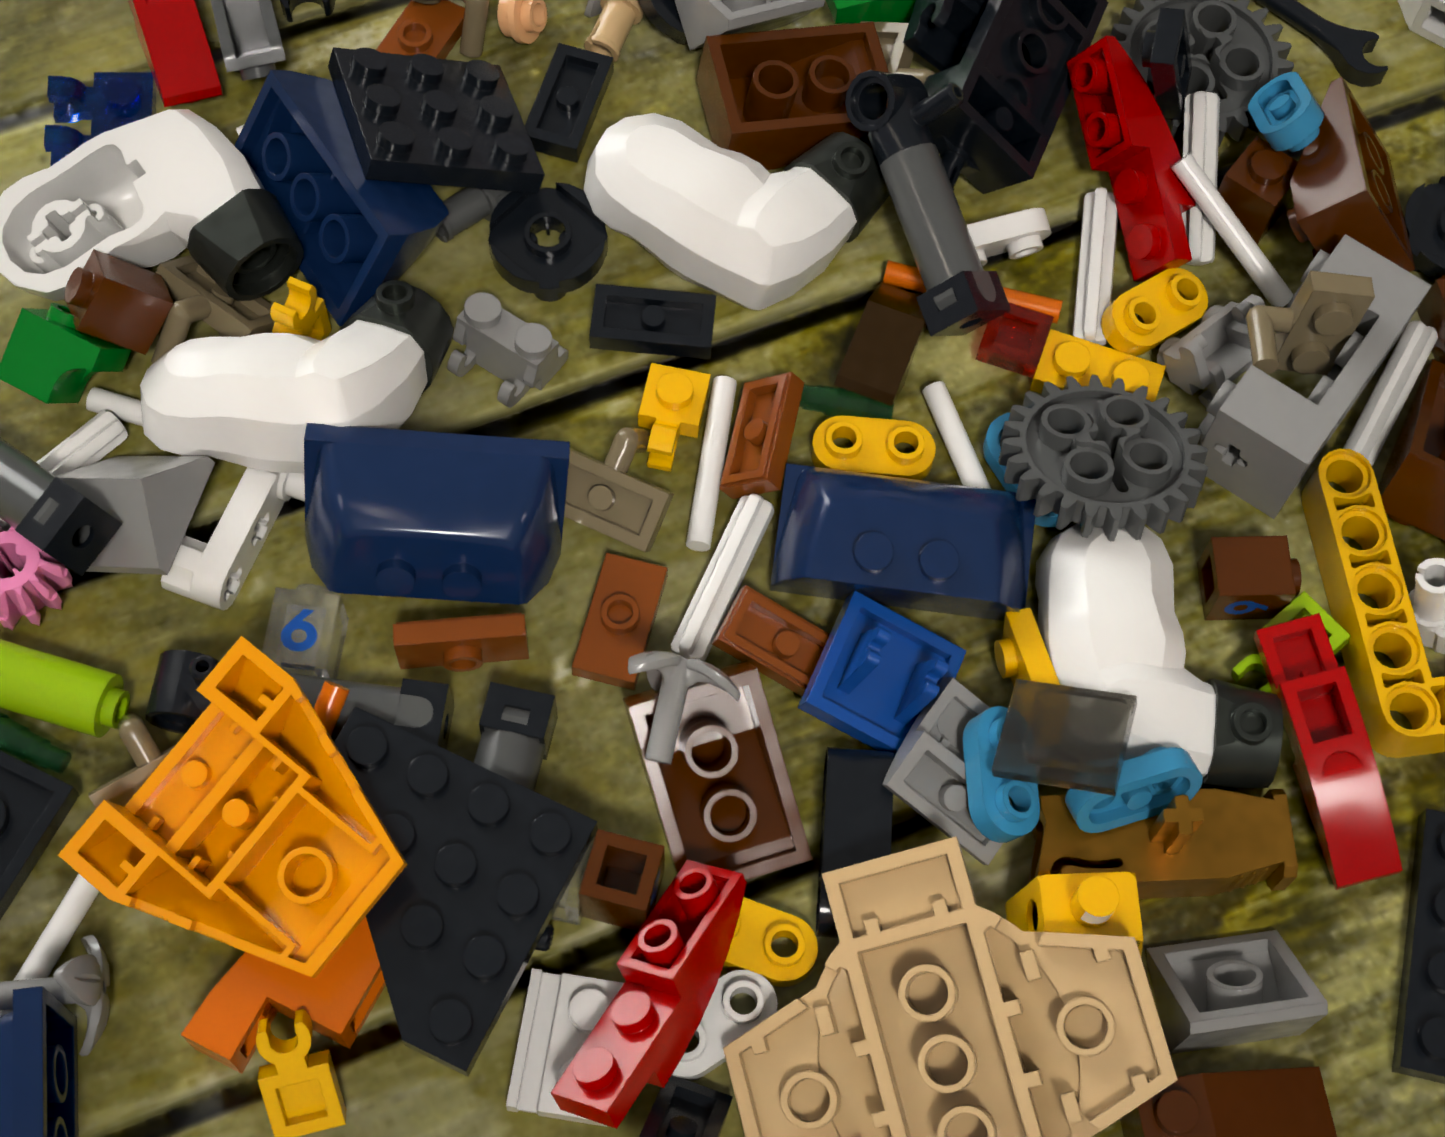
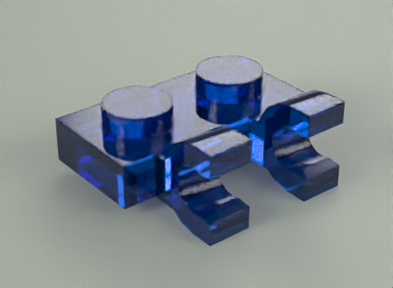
M94 72L93 87H86L85 84L71 77L48 76L47 97L49 103H54L53 117L55 123L92 120L91 135H83L78 130L68 126L45 125L44 147L46 152H51L50 166L70 154L86 141L103 132L156 114L157 86L152 73Z

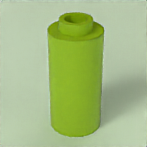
M0 639L1 709L97 738L103 737L110 728H118L119 720L127 713L130 704V693L124 690V682L121 675Z

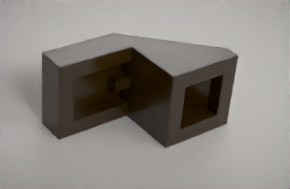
M880 282L866 304L838 372L835 386L890 406L894 404L905 384L918 342L927 329L916 299L919 295Z

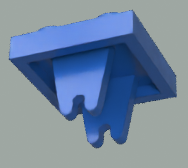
M855 590L846 597L798 705V709L877 751L894 752L895 757L921 710L939 693L940 687L938 685L941 680L949 677L956 678L966 650Z

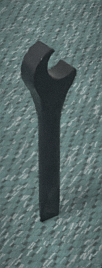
M1254 0L1312 38L1332 60L1340 76L1349 83L1360 87H1372L1382 82L1388 66L1373 65L1363 55L1373 51L1379 39V35L1376 33L1351 29L1333 23L1297 0Z

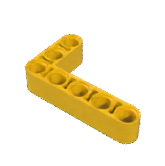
M1340 448L1330 451L1321 459L1305 484L1301 493L1302 506L1332 618L1351 635L1348 644L1341 649V653L1371 747L1377 753L1391 758L1445 752V676L1432 678L1374 470L1370 462L1356 451ZM1328 482L1339 484L1345 489L1346 493L1335 490ZM1343 537L1355 540L1362 550L1350 547ZM1358 594H1365L1371 597L1377 603L1379 609L1367 606ZM1374 652H1381L1387 655L1393 661L1395 668H1389L1381 664ZM1390 711H1397L1403 714L1409 720L1412 729L1399 726L1393 720Z

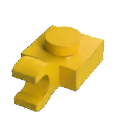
M651 363L638 412V427L651 429L647 451L650 452L647 461L648 468L671 472L679 436L698 438L710 389L711 374Z

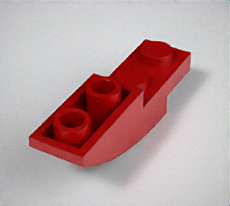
M128 0L134 16L139 41L164 107L193 103L201 99L223 95L195 0Z
M1106 35L1069 60L1067 66L1091 170L1109 172L1133 280L1144 282L1166 269L1178 268L1192 260L1182 213L1196 205L1194 199L1170 168L1181 159V156L1159 105L1134 62L1116 37Z
M1320 613L1256 630L1254 641L1272 693L1277 694L1281 700L1283 725L1295 756L1292 766L1335 890L1401 873L1403 869L1395 832L1370 740L1345 666H1338Z
M686 860L616 963L625 979V983L550 1092L560 1110L617 1129L646 1083L662 1088L665 1087L695 1034L720 977L738 922L747 884L743 873Z

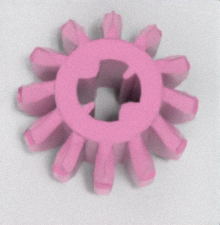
M0 526V623L4 628H9L13 631L22 615H25L31 624L40 626L41 614L38 610L44 606L62 610V600L56 591L73 587V577L68 569L65 568L67 566L42 551L15 531V528L12 526L8 531H4Z

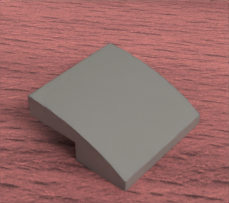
M953 677L943 678L938 685L940 687L939 693L921 710L903 740L882 785L947 837L957 836L961 848L981 864L988 866L1003 843L994 842L986 838L979 832L971 819L968 806L962 738L968 721L990 707ZM1033 743L1038 777L1051 756L1046 752L1038 754L1036 745ZM1008 796V797H1009V802H1010L1011 806L1013 807L1012 798H1011L1010 796Z

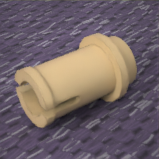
M601 0L602 11L590 36L585 41V49L613 57L614 62H616L632 26L640 23L643 18L644 12L638 0Z

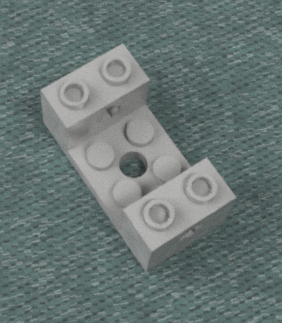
M1346 234L1331 254L1320 249L1300 280L1304 283L1310 271L1372 277L1375 298L1356 330L1335 359V365L1327 376L1323 375L1307 399L1251 364L1237 385L1228 379L1222 384L1206 410L1208 412L1207 416L1198 427L1201 431L1198 444L1208 449L1204 465L1208 466L1206 477L1272 519H1275L1392 350L1432 286ZM1301 284L1300 287L1297 289V291L1295 292V294H1294L1293 297L1291 298V300H1290V302L1288 303V305H1287L1286 308H1290V306H1291V304L1293 303V301H1294L1296 295L1298 294V292H1299V290H1300L1302 284Z

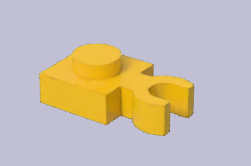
M290 276L287 281L289 294L286 303L281 305L274 302L271 306V319L275 321L272 333H291L308 336L320 341L327 338L332 328L324 299L317 296L315 286Z
M304 1009L295 1011L294 1028L297 1035L288 1040L279 1039L272 1034L268 1018L261 1019L258 1022L256 1047L259 1054L271 1064L259 1067L257 1081L274 1137H298L346 1125L347 1110L329 1049L312 1054L308 1053L312 1042L313 1025L309 1014Z

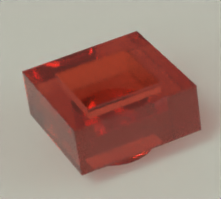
M1009 303L1011 308L1009 312L987 323L976 360L1034 378L1054 317Z

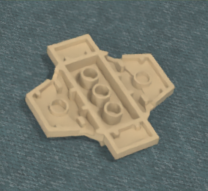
M957 836L822 873L840 942L824 964L826 967L820 976L816 988L801 998L795 999L723 1048L745 1137H1092L1178 1080L1135 937L1020 930L1000 915L977 905Z

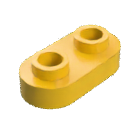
M1182 268L1166 269L1116 298L1103 312L1101 318L1102 332L1108 343L1115 350L1133 356L1145 354L1164 343L1167 339L1185 331L1205 314L1208 307L1207 291L1199 278L1190 271Z
M834 416L826 419L815 430L811 446V459L815 467L915 480H924L928 476L936 453V446L932 435L918 423L906 420L856 416ZM837 438H847L853 443V446L850 448H840L833 441ZM898 443H908L914 447L915 451L912 453H902L896 449L895 445Z
M743 897L738 922L723 967L732 971H753L765 977L771 985L776 987L794 986L805 980L813 970L818 954L817 938L813 929L801 918ZM780 937L789 938L795 943L797 951L790 957H780L772 950V942Z

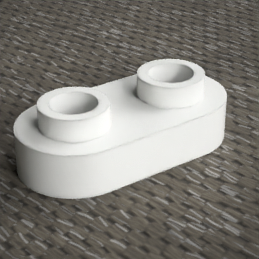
M1044 208L1026 209L967 224L982 266L988 263L987 257L1008 252L1010 259L1023 258L1037 253L1044 248L1042 240L1052 233Z
M735 970L720 977L695 1032L699 1044L695 1050L684 1053L672 1075L688 1081H694L726 1062L723 1050L725 1046L777 1012V996L770 982L762 975L750 970ZM746 993L755 1000L756 1008L749 1014H739L732 1009L730 1005L731 998L736 994Z

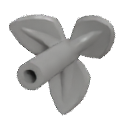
M667 651L642 652L631 656L628 660V673L635 674L646 671L651 688L654 691H659L644 758L646 760L671 765L687 691L695 683H709L728 692L737 702L740 699L741 694L729 677L719 668L702 660L687 659Z
M94 935L81 938L88 954L74 957L55 970L54 977L0 982V1010L13 1009V989L43 986L63 1005L77 1004L82 1007L87 1015V1030L79 1053L80 1056H87L93 1050L103 1034L110 1012V1000L106 994V987L110 986L109 964L104 949Z

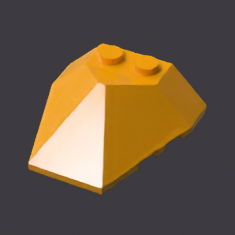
M241 636L196 689L211 702L210 705L125 806L103 800L60 851L58 856L109 900L135 908L179 927L200 933L226 943L231 947L316 978L408 864L297 680L250 641Z

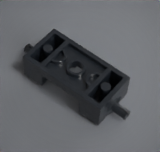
M1107 0L988 1L960 64L928 76L924 83L928 96L948 83L958 85L964 95L963 103L928 125L953 191L960 173L982 194L1033 179L1072 89L1067 62L1090 47L1109 3ZM1022 43L1026 46V60L1022 53Z

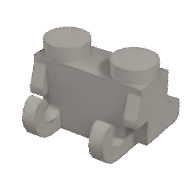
M479 292L467 298L464 310L457 316L453 340L462 346L465 344L466 349L464 353L456 349L451 353L447 369L458 377L465 376L475 364L504 381L498 391L497 400L511 408L521 400L530 388L536 387L542 390L566 363L569 351L552 338L551 332L544 325L524 322L501 308V303L497 297L490 293Z
M1251 294L1239 304L1231 301L1225 306L1214 305L1205 312L1201 324L1181 339L1178 337L1167 339L1158 351L1157 363L1166 366L1165 372L1168 373L1170 382L1190 395H1193L1201 388L1207 387L1208 390L1199 396V400L1208 408L1215 394L1227 379L1232 382L1251 366L1252 357L1246 316L1249 309L1253 306L1265 305L1264 300L1257 295Z

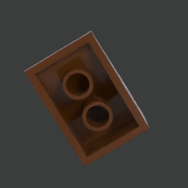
M874 22L706 36L696 81L712 142L721 148L739 152L759 162L766 170H773L789 165L793 160L833 132H845L859 139L866 137V131H861L855 127L847 116L845 106L847 90L851 82L860 73L868 70L889 71Z
M1340 77L1330 83L1322 102L1321 109L1324 112V119L1319 126L1320 133L1311 144L1303 149L1290 180L1294 207L1287 210L1290 226L1300 243L1308 240L1314 247L1312 249L1313 257L1316 256L1320 249L1331 254L1346 234L1401 268L1411 272L1415 270V264L1390 156L1343 77Z
M1432 359L1425 370L1386 464L1379 491L1385 512L1391 519L1402 525L1415 526L1445 541V364Z
M744 661L720 669L739 690L741 696L738 702L728 692L706 682H697L688 689L671 765L644 759L659 691L651 689L624 697L623 701L676 875L686 860L743 873L745 880L813 860L756 666L749 661Z
M1319 1066L1212 1072L1179 1076L1176 1082L1120 1118L1124 1137H1337Z

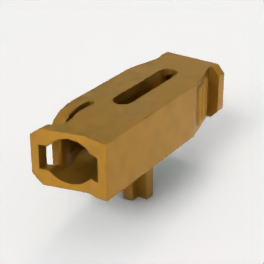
M1215 788L1200 789L1190 801L1187 795L1174 796L1160 815L1099 833H1087L1079 829L1066 806V795H1045L1039 797L1040 816L1037 825L1032 830L1035 844L1028 883L1035 877L1045 874L1133 872L1136 875L1139 899L1213 896L1227 891L1231 892L1237 888H1244L1247 885H1256L1264 880H1267V885L1271 891L1285 890L1297 878L1298 861L1287 794L1283 789H1269L1263 797Z

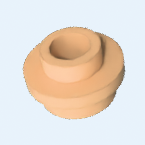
M499 0L497 18L501 32L506 37H512L517 43H533L546 26L547 7L544 0Z

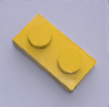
M1050 329L1030 390L1042 394L1044 382L1047 381L1064 390L1067 376H1072L1076 379L1081 387L1088 386L1091 376L1097 375L1103 387L1109 388L1112 387L1117 378L1123 379L1125 391L1130 393L1144 385L1148 387L1146 399L1154 402L1166 366Z
M1031 608L1020 609L1019 612H1005L1003 637L994 643L998 671L1002 678L1010 677L1015 689L1013 693L1014 711L1027 723L1038 754L1060 750L1061 739L1065 724L1069 720L1070 709Z

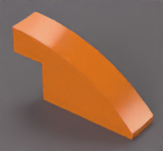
M366 916L316 978L309 977L250 953H243L209 992L181 1033V1036L195 1050L242 1074L257 1049L256 1035L259 1020L268 1018L271 1025L278 1012L294 1020L295 1011L304 1009L312 1020L314 1031L350 1049L386 985Z

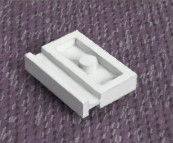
M532 968L506 1101L507 1111H523L535 1113L543 1117L607 1127V1125L560 1110L550 1092L624 983L562 973V975L542 972L541 969Z

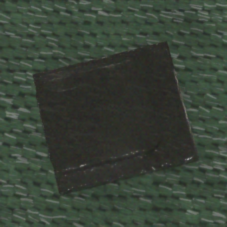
M1016 679L991 769L993 777L1115 796L1136 712L1137 696Z

